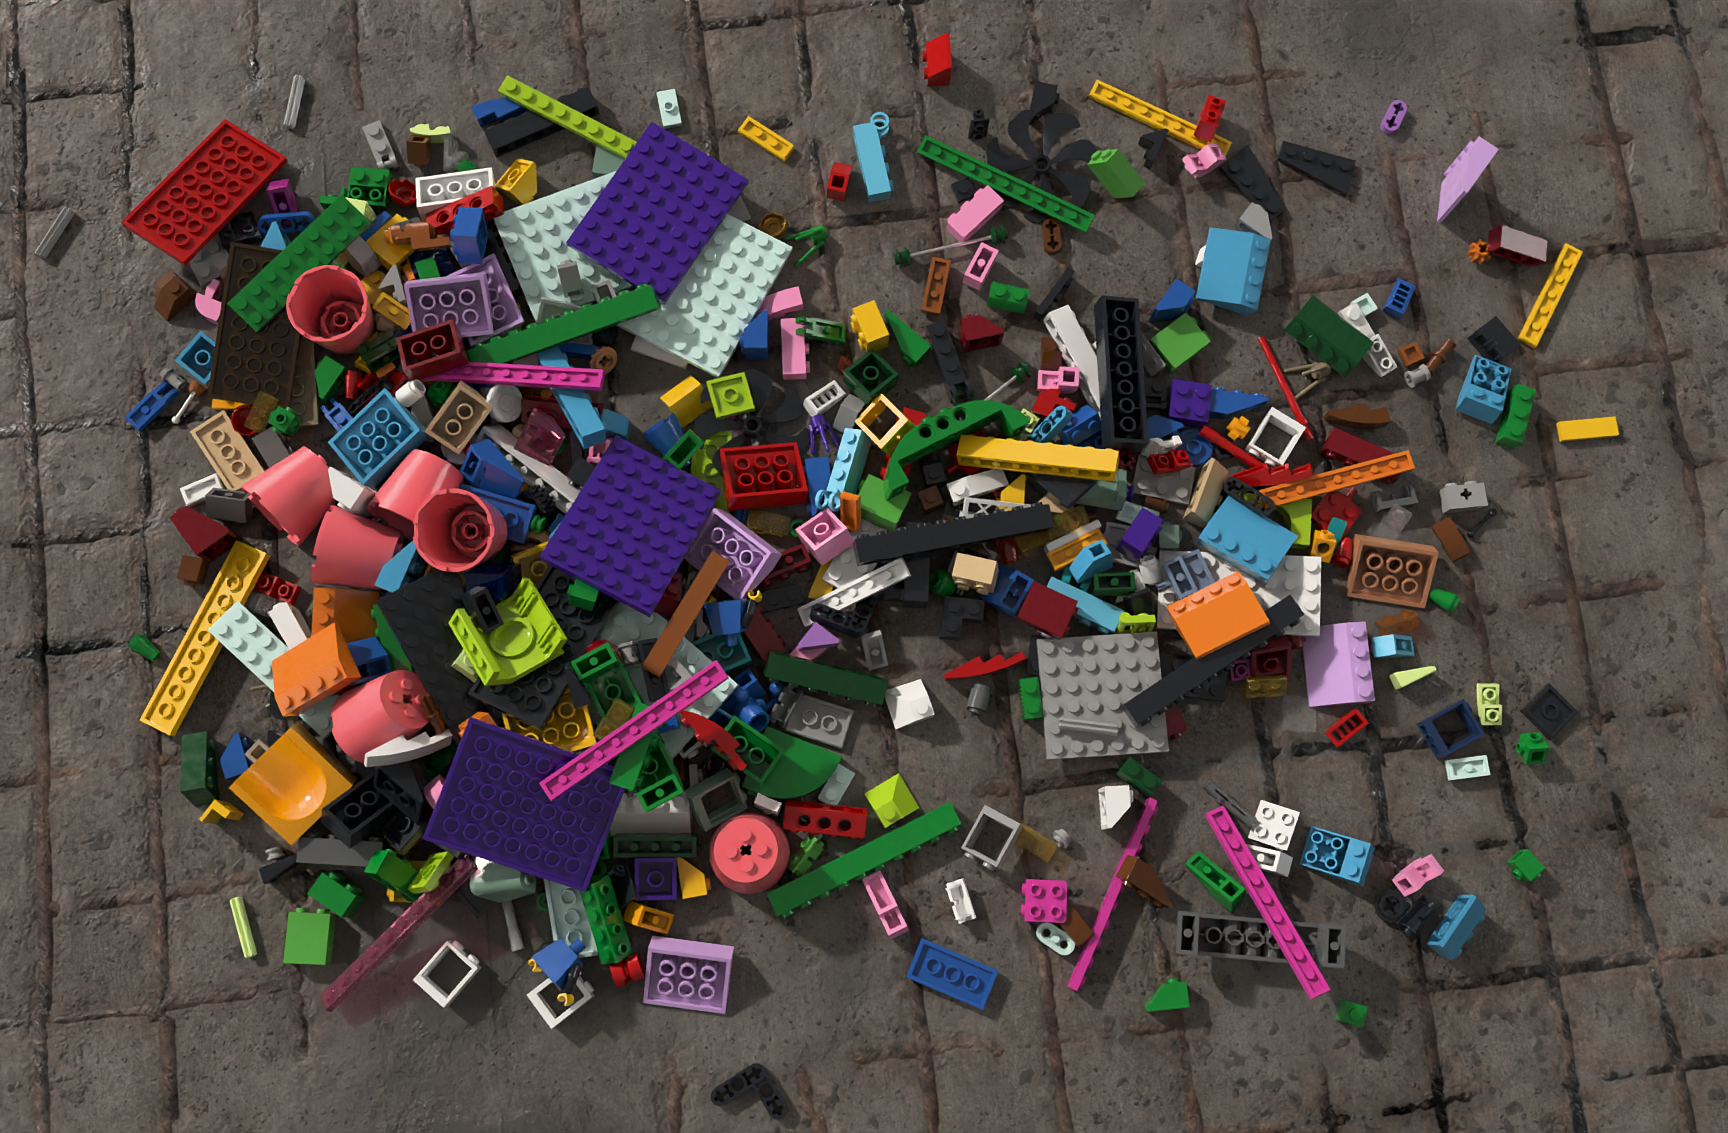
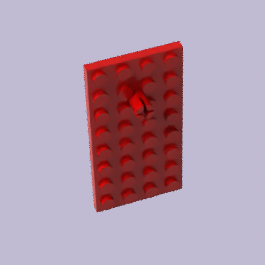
M224 119L121 221L122 226L186 266L287 163V158Z

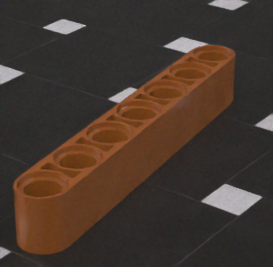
M715 551L711 552L644 661L642 668L657 677L661 676L730 560Z

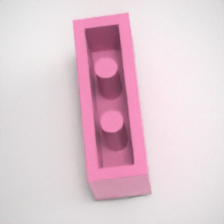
M988 185L984 189L980 188L970 202L967 200L957 214L953 213L947 219L946 230L959 242L967 241L1002 209L1004 200Z
M796 318L781 319L783 380L806 379V373H810V361H806L805 355L809 354V343H805V337L796 335V329H808V325L797 324Z

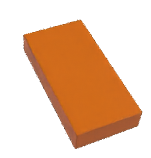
M843 491L840 494L841 522L848 530L859 532L862 529L861 496Z

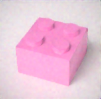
M826 508L795 529L802 544L804 543L806 549L821 565H824L853 545V539L847 527L829 508Z

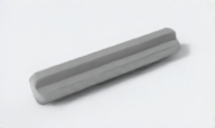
M295 75L293 78L284 119V126L288 129H294L305 83V78L301 75Z
M68 207L62 209L36 249V255L44 259L48 256L74 216L75 212Z
M1060 718L1058 721V728L1064 730L1117 736L1119 732V726L1116 724Z

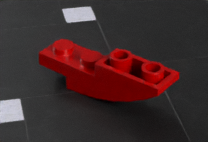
M685 710L681 712L683 715L681 721L687 728L693 727L697 732L694 736L701 744L705 742L709 745L715 740L716 744L714 747L721 755L724 752L730 758L727 762L734 770L739 769L742 771L747 767V764L735 751L741 744L730 733L704 716Z

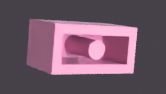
M981 242L964 274L963 283L980 291L997 259L999 250Z

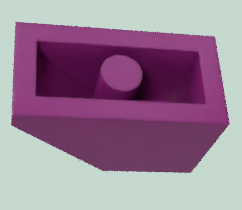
M290 180L270 182L267 192L275 214L297 212L296 199ZM288 219L281 220L283 225L292 224Z

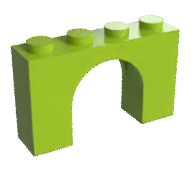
M1246 492L1244 498L1247 502H1251L1254 500L1255 494ZM1260 498L1259 501L1254 505V507H1256L1257 504H1260L1262 506ZM1304 499L1276 507V511L1285 520L1286 529L1298 535L1291 548L1306 549L1310 546L1312 499Z

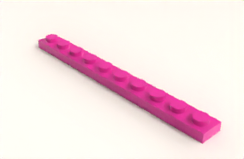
M468 362L469 364L421 380L460 382L462 380L465 383L602 391L605 372L603 369Z
M715 660L539 784L550 801L555 800L722 684L729 677L718 661Z
M1147 798L1091 928L1095 935L1085 943L1067 987L1075 991L1078 988H1082L1086 981L1084 976L1086 969H1090L1094 962V957H1092L1094 950L1099 949L1102 943V938H1100L1102 931H1106L1110 924V919H1108L1110 912L1115 911L1119 902L1116 898L1119 892L1122 893L1125 888L1121 884L1122 880L1117 878L1116 875L1127 855L1135 856V854L1138 855L1142 848L1140 841L1149 832L1150 825L1148 823L1150 818H1154L1157 813V800L1153 798Z
M1224 805L1206 813V820L1309 999L1312 1000L1329 992L1331 989Z

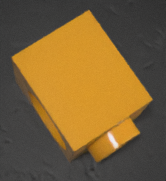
M1314 530L1308 548L1309 556L1321 557V562L1330 563L1336 545L1334 534L1328 530ZM1321 543H1327L1325 546H1318Z

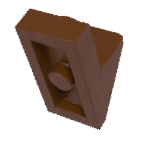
M1041 337L1040 370L1058 371L1061 366L1062 351L1059 350L1053 338Z

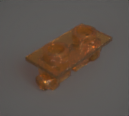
M1403 610L1395 616H1384L1375 624L1381 627L1379 630L1380 636L1399 634V626L1401 632L1416 629L1419 626L1417 618L1420 615L1412 610Z

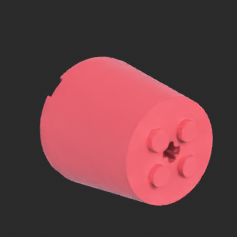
M323 265L306 271L296 279L294 287L287 296L286 309L291 324L301 335L334 353L343 355L358 352L356 349L363 342L369 341L372 338L376 329L375 318L366 289L354 273L339 266Z
M305 446L241 486L245 494L247 492L250 494L248 499L280 532L284 529L289 534L287 538L296 546H300L324 518L326 512L330 511V506L335 505L337 502L333 498L328 473L329 467L326 465V460L321 455L317 456Z
M413 449L370 500L366 510L375 520L382 519L386 522V526L402 531L404 538L413 541V537H415L413 521L420 505L429 496L438 491L459 489L460 483L463 484L465 478L450 462L429 452Z
M444 489L432 494L420 505L413 521L415 536L413 539L419 554L428 564L446 572L465 571L492 559L502 550L507 540V524L502 513L482 498L462 489Z
M331 505L330 510L332 511L326 512L316 539L313 555L317 556L316 565L312 564L311 582L321 585L385 590L375 586L382 566L403 549L404 533L359 514H353L341 507Z
M396 670L349 689L336 699L330 714L334 727L332 733L338 745L348 756L364 763L366 753L401 735L408 741L414 738L430 722L425 717L427 713L420 700V697L427 692L418 676L407 670Z
M741 812L722 822L715 830L709 845V862L717 879L727 888L743 894L760 893L773 887L784 875L790 859L789 841L783 828L774 819L759 812ZM750 845L752 847L750 849L752 851L751 855L745 854L743 856L741 848Z

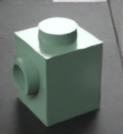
M1162 522L1160 524L1162 530L1156 538V552H1160V550L1177 551L1179 543L1182 542V531H1179V525H1173V522Z

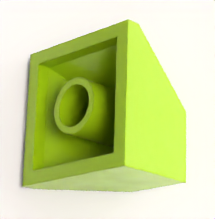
M899 773L864 794L884 829L919 809Z

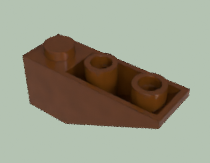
M1127 855L1116 875L1117 878L1122 880L1121 884L1131 890L1133 888L1136 889L1137 895L1144 899L1150 898L1153 900L1151 904L1160 909H1163V907L1172 909L1173 905L1154 868L1137 857Z

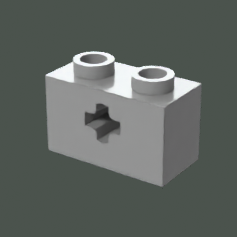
M1468 481L1464 485L1449 483L1439 491L1443 514L1481 510L1488 506L1484 483H1477L1476 481Z

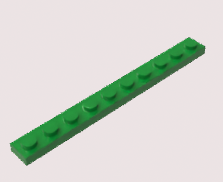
M927 135L924 136L917 151L918 154L985 186L988 185L993 190L1084 233H1087L1095 217L1094 214Z

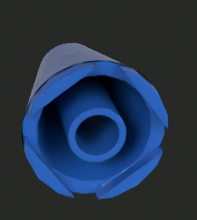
M672 413L668 415L667 419H662L651 426L642 435L665 456L684 433L676 414ZM690 459L686 462L682 469L691 463Z

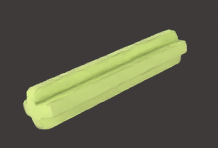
M236 897L230 900V905L244 957L250 958L257 955L243 899L242 897Z

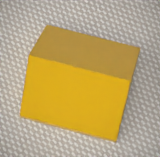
M691 375L660 397L668 410L676 414L683 428L713 407L711 400L704 403L700 402L704 388Z

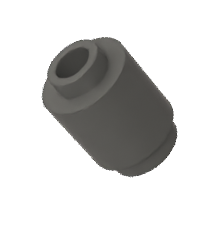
M974 684L966 706L970 709L969 712L977 715L986 712L991 694L989 687Z

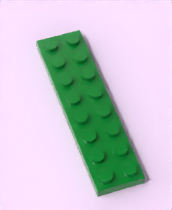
M341 195L227 304L259 333L286 307L287 296L294 287V282L297 278L312 268L330 265L371 225V222Z

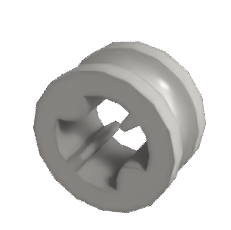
M284 846L266 850L265 853L269 855L267 861L286 857V853H283Z

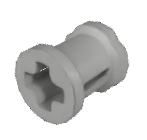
M1422 364L1416 370L1405 372L1404 378L1407 385L1413 388L1417 383L1431 379V374L1427 366Z
M635 641L618 645V649L622 653V663L624 666L640 663V659L637 658L635 649L637 644Z

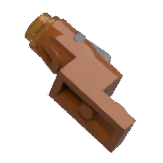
M418 217L395 223L384 229V238L387 244L412 245V249L418 252L454 246V242L450 240L448 234L435 236L434 226L422 222Z

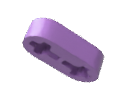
M1395 100L1391 103L1381 122L1380 128L1383 133L1392 135L1399 128L1407 111L1405 102ZM1396 107L1399 108L1397 115L1394 114ZM1390 120H1393L1392 127L1389 128L1388 123Z

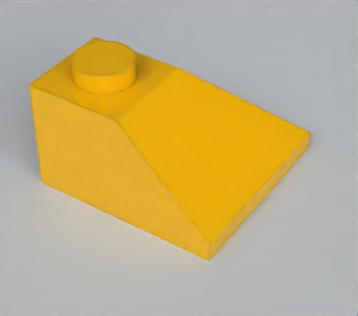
M517 158L495 184L496 189L516 204L524 205L532 202L533 196L537 193L536 164L532 161Z

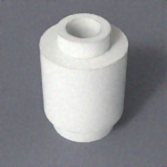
M417 379L411 380L396 391V399L403 406L410 407L423 397L426 389L421 381Z
M1146 555L1143 559L1140 558L1139 568L1143 583L1150 586L1158 584L1162 579L1158 559L1155 558V555Z

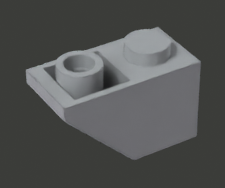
M566 260L557 265L564 297L584 294L577 262Z

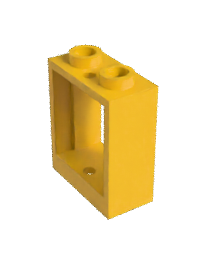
M882 393L854 421L889 456L894 452L904 435L915 427ZM888 406L900 420L880 440L868 427Z

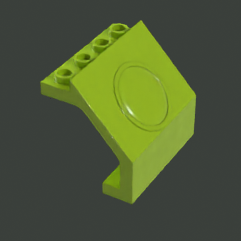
M523 578L511 597L495 605L504 625L485 634L473 618L468 616L464 608L457 609L449 621L450 627L485 686L515 682L564 653L562 647L567 641L565 634L530 578Z

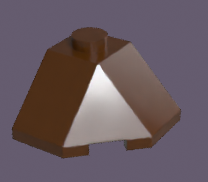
M170 269L156 282L154 309L169 322L196 298V294Z

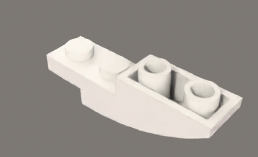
M1356 302L1338 312L1339 316L1374 342L1363 356V359L1380 377L1397 368L1379 334H1374Z

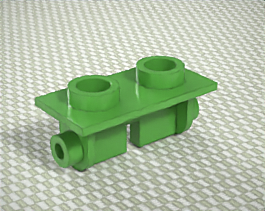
M813 835L806 837L802 841L798 852L790 857L787 868L799 877L802 874L805 875L812 865L807 860L810 856L816 860L823 851L822 847L825 844Z

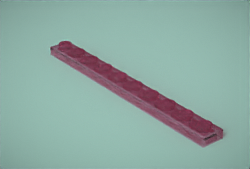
M466 854L463 859H458L439 878L440 883L433 891L425 892L320 994L325 1010L332 1012L478 869L472 855Z

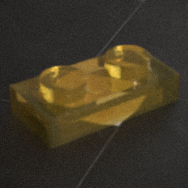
M260 391L244 427L258 433L264 432L268 425L270 413L275 409L279 399Z
M1286 675L1246 677L1245 697L1285 696L1288 681Z

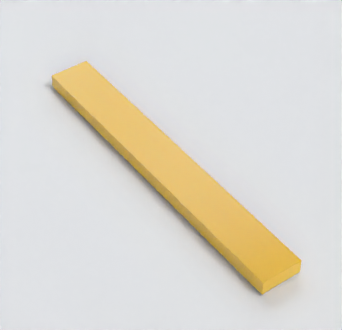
M1096 80L1088 98L1157 130L1168 129L1167 135L1200 150L1208 144H1217L1224 156H1226L1232 144L1231 141L1214 134L1211 142L1195 137L1193 134L1196 125L1102 81Z

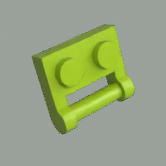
M1123 612L1118 618L1119 624L1113 634L1152 632L1156 623L1155 615L1141 613L1131 616L1129 613ZM1126 626H1130L1129 630H1125Z

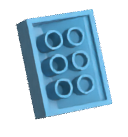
M1210 228L1196 299L1245 316L1258 310L1271 239L1255 233Z
M384 388L328 443L361 484L374 489L401 464L411 450L417 449L430 435L425 432L426 429L420 421Z
M1228 495L1198 537L1197 544L1266 585L1298 535Z

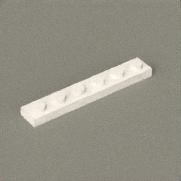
M899 558L797 610L804 626L808 627L814 624L809 617L811 607L814 604H824L841 611L911 575L904 559Z

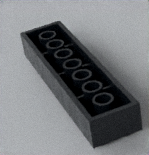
M1101 296L1094 305L1102 448L1116 451L1140 452L1148 445L1139 299Z

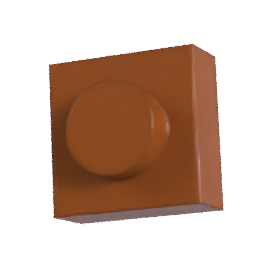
M1416 341L1397 350L1405 368L1425 358Z

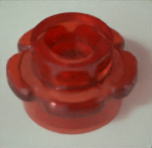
M841 355L836 370L843 373L851 365L848 355L847 357Z

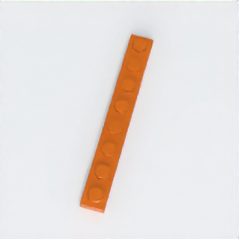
M1407 450L1313 475L1298 481L1261 489L1259 492L1274 500L1276 507L1412 471L1415 469L1410 452ZM1261 501L1264 510L1271 509L1269 506L1270 502L1266 504Z

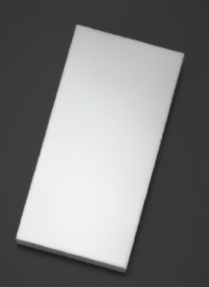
M215 473L184 486L180 490L186 506L191 507L205 501V495L213 487L225 489L219 475Z

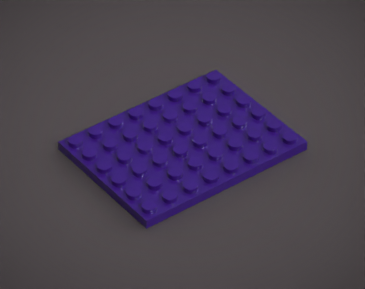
M651 122L569 237L566 244L635 287L644 283L654 286L659 302L665 305L744 191L749 180Z
M616 435L544 548L539 560L651 617L722 491L681 469L678 470L674 465Z
M470 717L423 839L586 892L625 788L609 783L614 767L605 764L564 794L550 801L539 783L579 756V754Z

